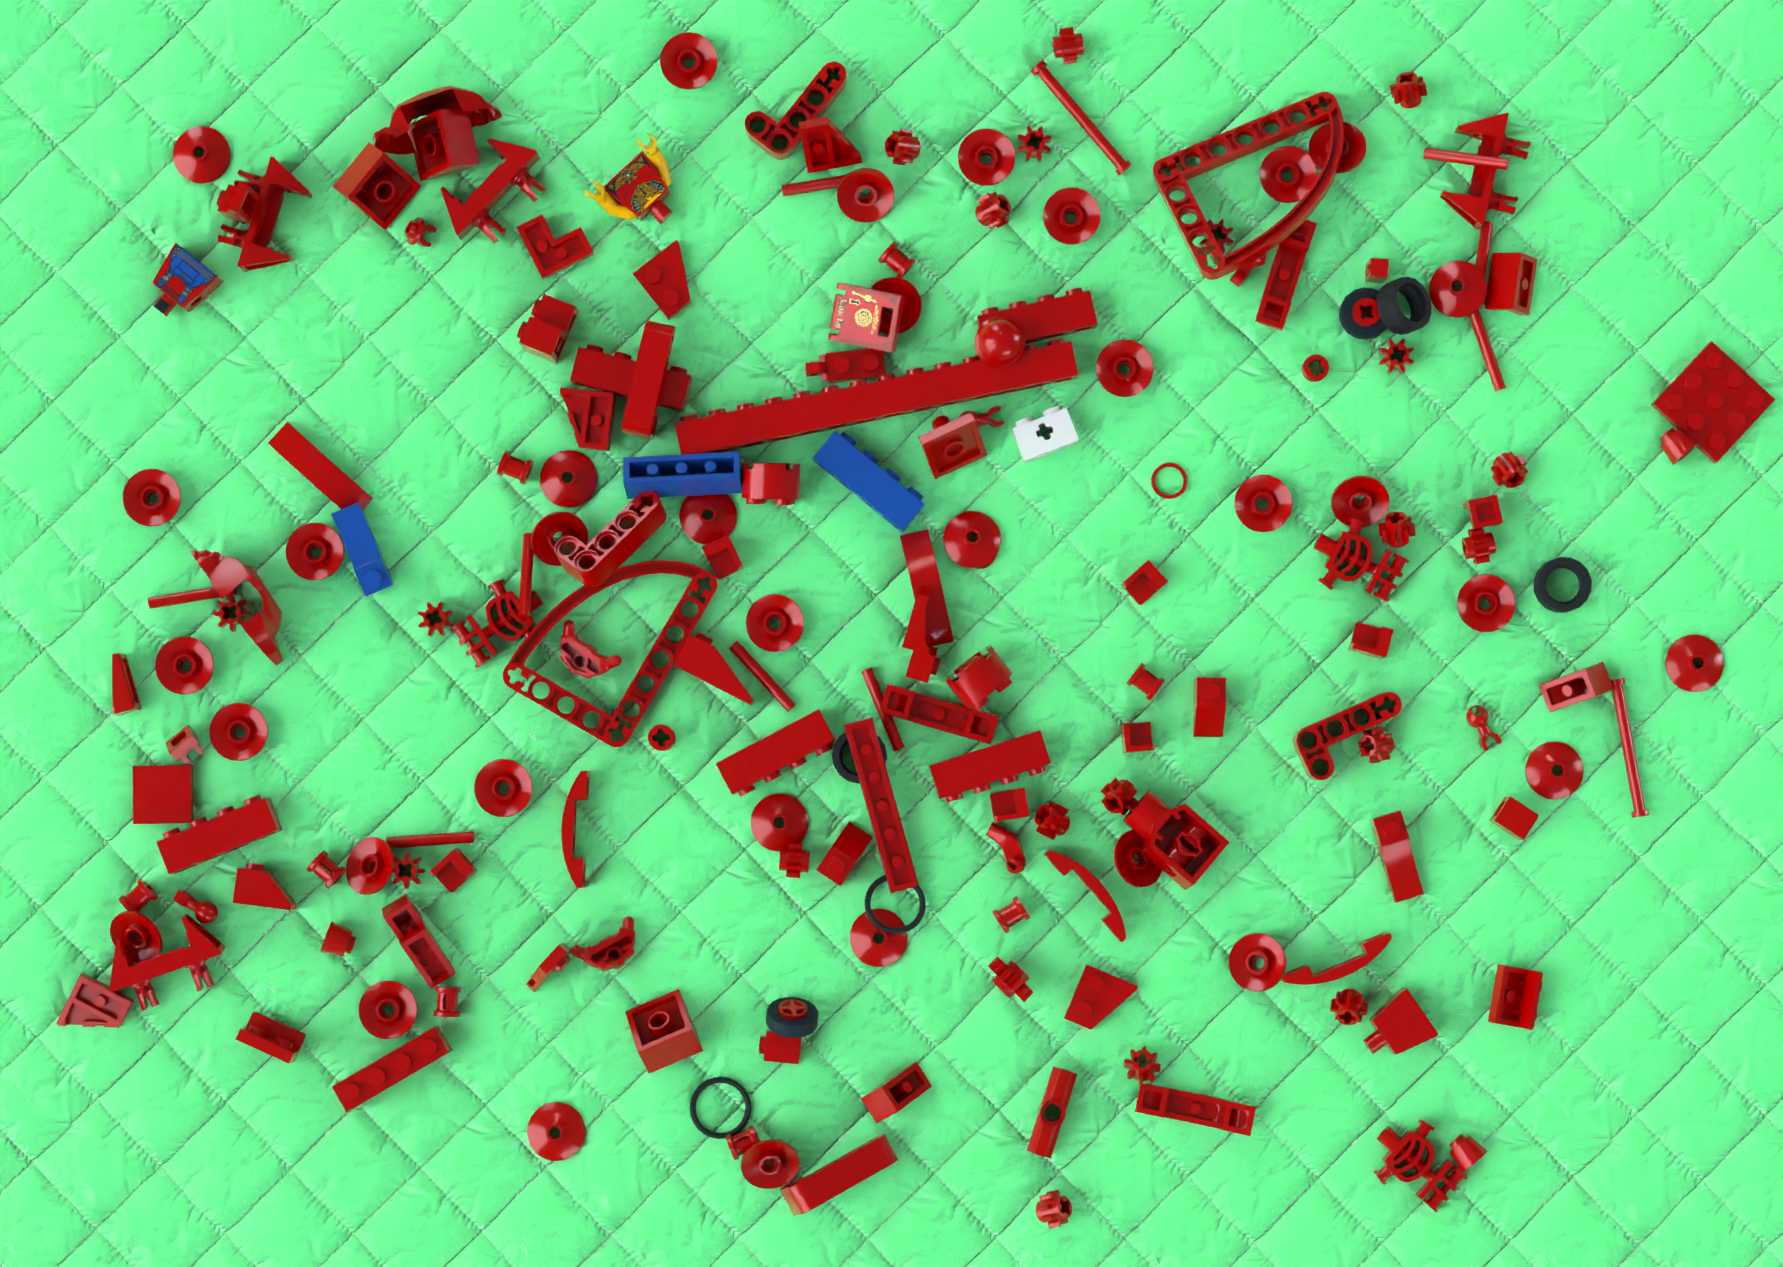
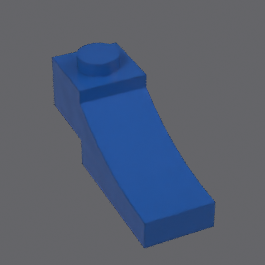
M359 501L333 512L331 515L365 596L392 586L394 581Z

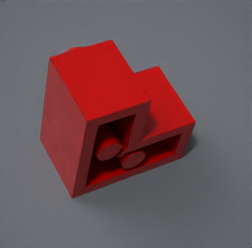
M544 294L542 300L537 299L533 306L531 315L534 317L530 316L527 322H522L517 334V338H520L519 344L524 351L557 364L579 312L578 309L573 305Z

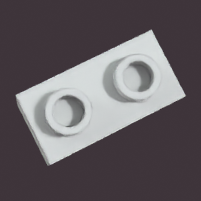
M1056 406L1043 411L1044 417L1033 420L1030 416L1015 422L1017 427L1012 428V435L1024 464L1078 443L1079 438L1067 408L1060 410ZM1039 427H1044L1045 430L1052 432L1049 434L1048 440H1045L1043 436H1037V433L1040 431Z

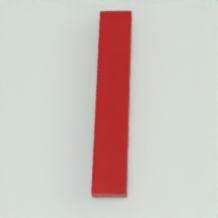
M869 717L844 724L890 893L919 886L873 718Z

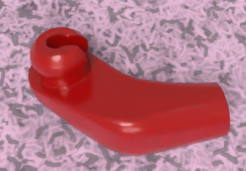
M992 822L986 836L994 840L1003 849L1007 870L1014 874L1023 871L1026 866V859L1018 836L1014 832Z

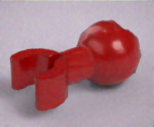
M1266 253L1238 269L1230 281L1239 287L1254 267H1260L1265 263Z
M1000 406L992 407L987 413L977 415L973 411H965L959 415L960 418L971 412L978 428L981 425L987 424L991 427H1000L1004 424L1003 420L995 421L988 418L993 412L1000 411Z
M1474 705L1468 709L1466 720L1470 726L1477 728L1480 734L1479 745L1483 750L1487 751L1486 734L1493 737L1495 743L1498 744L1501 743V738L1498 734L1491 732L1487 724L1489 715L1486 708L1481 705ZM1476 707L1477 711L1473 714L1472 709Z
M178 890L173 898L178 904L195 912V917L200 923H211L217 918V907L212 902H199L184 890Z

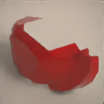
M454 86L440 87L420 93L398 104L392 113L389 128L384 127L374 133V146L382 152L406 155L416 153L408 134L410 130L408 125L412 120L420 116L429 115L441 109L462 108L463 112L468 111L472 128L496 121L502 115L496 106L486 102L482 96L473 91Z
M207 550L190 551L222 599L244 579L257 589L263 599V610L241 624V626L263 653L275 665H279L283 659L276 636L282 623V611L251 566L244 564L237 558L224 557L218 552Z

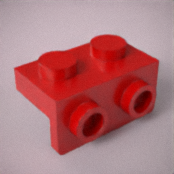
M1498 964L1488 1022L1533 1030L1537 1018L1543 973Z

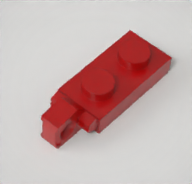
M876 349L826 353V355H819L820 361L805 363L806 377L821 375L822 382L836 383L876 379L879 376L886 375L884 351Z

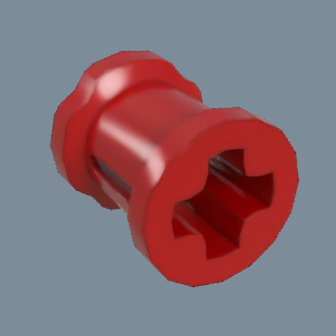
M894 241L884 251L878 261L889 266L897 274V278H903L913 267L916 260L908 258L897 248L898 244Z
M505 451L501 458L497 475H508L520 480V483L525 485L531 473L533 461L521 460L511 456V452Z
M1141 663L1126 684L1129 686L1134 685L1145 693L1146 698L1150 701L1165 680L1162 677L1158 679L1147 671L1145 665Z
M656 725L650 730L648 740L654 749L667 751L675 744L676 736L670 727ZM660 730H663L664 734L670 736V739L665 741L664 746H661L660 742L654 740L655 736L659 735Z
M324 850L311 862L307 870L318 875L326 883L325 887L330 889L342 877L346 869L344 867L339 868L327 857L328 853Z
M143 879L137 881L138 885L126 896L122 895L119 898L120 903L127 911L140 913L139 911L149 901L158 898L154 889Z
M1017 896L1013 898V902L999 911L994 910L992 912L1005 933H1008L1010 931L1009 928L1019 921L1030 918Z
M435 986L438 996L437 1010L434 1011L433 1016L460 1017V1012L457 1011L458 993L461 992V987Z
M753 1125L749 1126L748 1130L734 1136L726 1135V1140L734 1160L739 1159V1155L744 1154L752 1145L760 1142Z

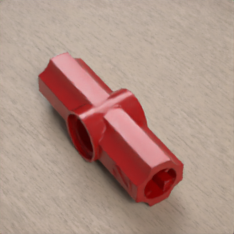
M1053 1066L1038 1109V1115L1027 1151L1051 1158L1062 1122L1065 1119L1066 1109L1077 1077L1076 1073ZM1051 1104L1057 1105L1060 1108V1114L1054 1120H1049L1044 1116L1045 1108Z

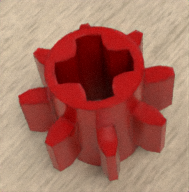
M1073 27L1061 28L1059 36L1052 37L1055 58H1062L1063 64L1077 63V56L1084 55L1082 34H1075Z
M1405 72L1398 75L1396 84L1390 85L1391 95L1394 98L1395 104L1400 103L1403 108L1418 106L1422 101L1421 96L1427 95L1426 83L1423 82V77H1417L1413 72Z
M1027 126L1026 136L1018 135L1017 139L1023 145L1017 148V153L1024 152L1026 154V162L1030 158H1036L1038 162H1041V154L1043 152L1050 154L1051 149L1045 146V143L1050 142L1052 137H1044L1042 134L1043 127H1040L1038 131H1032L1031 127ZM1030 139H1034L1036 143L1040 142L1038 149L1035 150L1033 146L1028 147Z
M900 129V131H892V135L886 139L885 152L887 157H893V164L905 165L906 163H913V159L918 157L921 145L918 137L912 136V130Z
M988 192L978 198L980 205L976 207L975 214L983 226H989L990 229L995 226L999 228L1009 222L1006 216L1010 214L1011 206L1005 196L997 195V192L992 194Z
M1223 219L1214 225L1211 220H1208L1207 223L1212 233L1214 234L1215 231L1220 233V239L1217 243L1224 254V244L1232 245L1234 242L1228 238L1233 228L1226 229L1223 226ZM1204 237V240L1199 243V247L1207 245L1209 240Z
M1389 339L1387 341L1389 349L1380 348L1378 350L1380 354L1384 355L1378 364H1385L1388 367V374L1394 369H1398L1399 373L1403 374L1405 372L1403 364L1412 365L1414 363L1409 358V354L1414 348L1407 349L1404 346L1405 339H1402L1398 344H1394L1393 340ZM1393 350L1395 354L1401 353L1402 358L1399 362L1397 359L1392 360L1390 358Z
M1512 452L1500 454L1496 457L1493 466L1490 468L1493 472L1492 478L1498 486L1504 483L1507 488L1517 487L1523 483L1526 477L1525 474L1528 473L1525 467L1527 463L1520 454L1516 457Z
M1391 512L1385 516V523L1378 524L1379 536H1382V542H1387L1391 547H1403L1409 543V536L1416 535L1415 524L1412 523L1411 516L1407 517L1403 512Z
M1484 528L1468 530L1469 537L1462 538V549L1465 558H1473V563L1476 564L1490 562L1489 555L1496 553L1493 534L1491 532L1485 533Z
M229 595V602L217 601L221 607L213 615L220 617L219 627L223 628L229 624L230 631L235 632L236 625L243 624L246 615H251L252 612L244 609L243 606L246 604V600L241 599L238 603H235V597ZM229 608L236 609V619L228 618L230 616Z
M427 602L428 610L425 613L422 611L418 612L424 621L418 626L420 628L428 627V636L432 637L435 631H439L442 636H445L444 629L447 626H454L453 623L449 622L448 618L454 612L452 610L443 611V602H440L437 608L433 607L430 602ZM439 612V617L443 618L441 624L436 623L433 627V622L429 620L430 616L437 615Z
M1373 727L1372 730H1364V736L1358 742L1361 757H1370V763L1390 760L1389 754L1395 749L1392 733H1384L1383 727Z
M1114 778L1111 783H1107L1101 790L1106 795L1101 802L1112 813L1125 815L1128 810H1132L1138 803L1133 798L1138 791L1128 780Z
M1050 801L1049 806H1041L1036 811L1034 818L1035 823L1039 825L1036 832L1052 840L1055 839L1056 835L1061 836L1065 834L1070 826V819L1066 816L1069 810L1053 801Z
M789 843L788 849H781L779 870L786 871V877L800 878L801 872L808 873L810 851L802 850L803 844Z
M410 852L405 853L404 860L394 857V862L397 864L393 868L392 873H395L396 878L392 883L396 884L403 881L405 889H409L410 881L421 884L418 876L420 873L426 872V869H420L418 865L422 858L418 857L415 860H410ZM402 865H412L413 868L410 871L413 875L403 877L404 869Z
M1345 989L1337 992L1336 999L1331 1000L1330 1011L1335 1012L1334 1019L1344 1025H1354L1357 1022H1362V1015H1367L1368 1003L1363 1002L1364 995L1354 989Z
M1145 1046L1137 1052L1133 1049L1130 1050L1132 1060H1124V1067L1130 1069L1127 1073V1078L1136 1079L1139 1085H1142L1147 1080L1153 1083L1155 1077L1153 1072H1160L1161 1064L1154 1063L1157 1060V1053L1151 1054L1146 1051ZM1140 1063L1146 1064L1145 1068H1139Z
M1059 1190L1050 1191L1045 1195L1039 1196L1040 1201L1036 1204V1215L1041 1222H1048L1049 1229L1061 1227V1224L1069 1222L1068 1217L1072 1214V1204L1066 1196H1060Z

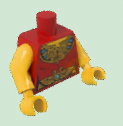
M647 132L650 137L648 145H643L639 138L637 139L638 146L643 150L605 186L596 181H591L597 187L596 193L592 195L589 191L585 190L584 194L591 199L597 200V203L611 216L626 220L637 218L642 221L651 213L662 224L673 213L663 202L670 195L668 187L671 184L668 163L660 149L656 147V139L651 133Z

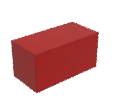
M1370 258L1366 263L1365 282L1383 283L1388 278L1389 259Z

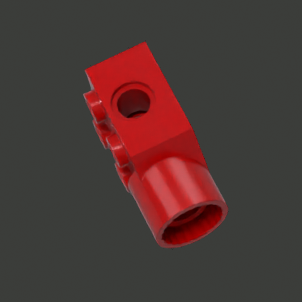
M1150 790L1142 796L1123 819L1129 827L1144 839L1141 852L1184 890L1192 887L1229 843L1227 839L1188 805L1183 804L1171 809Z

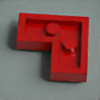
M543 215L516 227L543 280L594 255L581 227L557 239H554Z

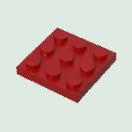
M1710 341L1651 405L1675 428L1681 429L1698 444L1696 447L1713 463H1716L1775 399L1716 344Z

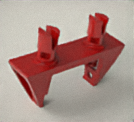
M1509 113L1459 125L1454 132L1481 140L1477 151L1479 155L1499 157L1501 154H1506L1526 160L1529 152L1521 149H1528L1531 145L1530 141L1506 137L1505 129ZM1474 166L1468 191L1469 195L1456 194L1443 190L1440 194V198L1477 230L1484 225L1486 212L1489 209L1514 215L1516 208L1508 204H1515L1518 201L1516 196L1493 192L1492 186L1496 169Z
M489 138L487 140L488 144L501 155L502 160L505 159L506 161L500 164L467 198L468 200L464 204H462V200H457L444 187L441 188L452 225L460 240L476 226L493 243L498 242V239L490 230L491 228L504 236L506 229L489 215V211L513 186L517 185L533 202L537 201L538 198L530 187L544 194L546 188L528 173L529 169L540 159L536 150Z
M271 156L263 177L244 172L243 170H238L237 172L240 177L249 182L235 180L234 186H237L238 182L249 185L260 196L249 229L243 231L222 224L220 228L233 236L218 235V242L242 248L237 266L245 272L292 262L293 258L290 255L277 252L271 247L270 249L268 248L284 200L283 195L286 191L287 193L312 197L310 191Z
M188 914L183 915L181 920L186 929L190 946H183L137 962L136 965L129 950L126 948L123 936H121L116 941L109 991L111 993L129 986L134 987L141 1010L144 1011L148 1008L147 999L152 1007L160 1004L150 980L183 967L190 969L197 991H201L204 987L202 979L207 987L210 988L215 984L205 961L222 954L225 946Z

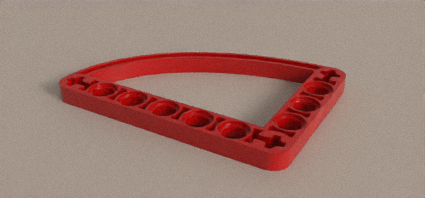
M1329 92L1317 93L1164 157L1154 164V181L1203 277L1209 280L1219 279L1258 259L1292 234L1313 213L1332 185L1341 163L1344 148V124L1340 107L1333 94ZM1324 103L1325 106H1329V109L1319 108V104ZM1309 108H1311V112H1312V113L1314 112V116H1313V117H1311V113H1310V109H1309ZM1298 112L1304 114L1306 118L1301 123H1294L1290 120V116ZM1329 121L1331 139L1327 158L1320 174L1309 191L1273 227L1248 244L1224 256L1186 180ZM1271 123L1278 125L1280 128L1274 134H1268L1263 129ZM1245 134L1253 138V141L1248 145H1241L1237 141L1241 135ZM1220 145L1225 147L1227 151L1222 156H1215L1211 153L1212 148ZM1194 156L1200 159V163L1196 167H1189L1184 163L1185 160ZM1176 163H1180L1181 172L1176 167ZM1166 169L1168 172H1171V175L1166 177L1161 171ZM1181 190L1186 196L1180 201H1174L1170 198V194L1173 191ZM1187 213H1193L1197 216V220L1192 224L1183 223L1181 218ZM1204 236L1209 240V243L1204 247H1197L1193 244V240L1196 237ZM1210 254L1213 263L1217 264L1216 269L1208 266L1206 255Z
M647 561L618 568L601 585L597 587L583 585L553 608L518 647L503 671V680L511 689L612 747H621L629 740L676 660L688 635L693 631L717 589L716 577L695 565L678 561ZM647 574H676L691 578L689 585L612 716L523 665L542 638L564 616L587 598L606 587L625 579ZM707 576L710 578L709 584L712 588L710 590L705 589L700 597L706 598L702 604L697 598L688 596V593L692 590L696 594L700 586L696 583L697 579H704ZM686 601H693L698 607L697 614L692 618L685 617L681 612V607ZM671 626H679L682 629L683 637L679 642L673 643L668 640L667 630ZM664 651L667 653L669 661L666 666L659 668L653 664L652 656L655 652ZM517 667L522 669L521 675L526 679L529 678V674L536 677L530 682L527 692L521 690L525 685L520 681H516L514 684L509 682L511 677L507 673L510 669L513 671ZM650 676L653 679L654 687L651 691L644 693L638 689L637 682L640 677ZM538 682H544L549 686V694L543 699L536 698L532 693L533 686ZM568 696L573 699L575 706L570 713L559 711L558 701L562 697ZM627 701H635L639 705V713L635 717L629 718L624 715L623 705ZM589 711L596 712L600 717L599 724L594 728H588L583 723V716ZM617 715L623 720L633 723L630 728L626 725L622 728L621 733L624 735L622 740L616 739L615 742L610 740L611 734L608 733L609 729H616L620 724L619 721H615Z

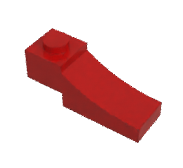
M238 182L237 186L228 184L227 189L222 190L217 199V206L219 207L217 211L223 216L239 223H249L260 196L249 185Z
M920 585L902 647L913 650L906 677L928 683L930 674H937L941 659L936 658L938 648L932 646L928 631L927 608L931 588Z
M1401 810L1370 819L1378 844L1377 849L1394 902L1397 903L1424 894Z
M407 894L382 908L384 919L431 989L456 974L454 967Z

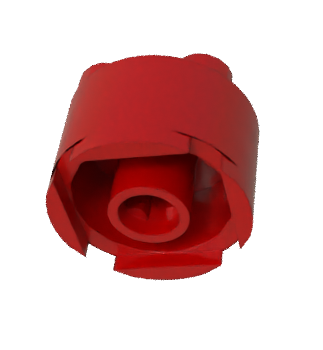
M742 463V498H746V504L766 503V499H775V505L795 504V499H799L800 464H793V469H790V463H753V468H750V463Z
M991 645L985 647L988 653L982 655L978 652L955 669L953 672L957 676L953 680L949 676L945 679V682L966 708L973 707L975 711L989 701L987 696L994 690H997L999 693L1012 683L1009 678L1012 672Z

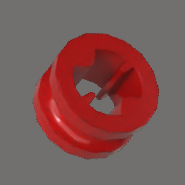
M1321 355L1309 356L1302 365V374L1310 382L1321 381L1329 371L1328 361ZM1314 361H1318L1319 367L1323 369L1322 374L1318 372L1317 376L1312 375V369L1308 368V364L1312 365Z

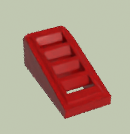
M121 653L112 654L113 715L117 716L141 710V704L127 657Z

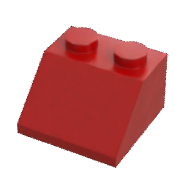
M462 108L441 109L408 125L410 128V139L416 151L414 156L420 181L462 172L480 164L468 111L463 112Z
M371 143L365 146L333 185L334 189L384 230L387 229L421 187L417 181L389 156Z
M679 989L625 1011L638 1054L648 1073L703 1051L697 1031Z

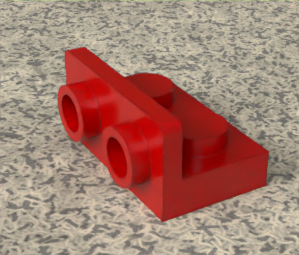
M253 1012L247 1026L239 1030L236 1040L286 1063H292L299 1054L306 1034L261 1013Z

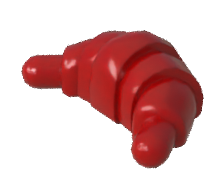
M572 620L564 622L563 635L560 638V658L573 674H579L591 679L621 664L622 658L619 655L603 656L598 653L594 646L579 639L578 634L575 633V625Z
M630 916L625 917L619 933L617 932L612 937L609 936L592 947L572 946L571 954L582 959L584 963L591 967L600 969V971L621 968L635 953L634 919Z

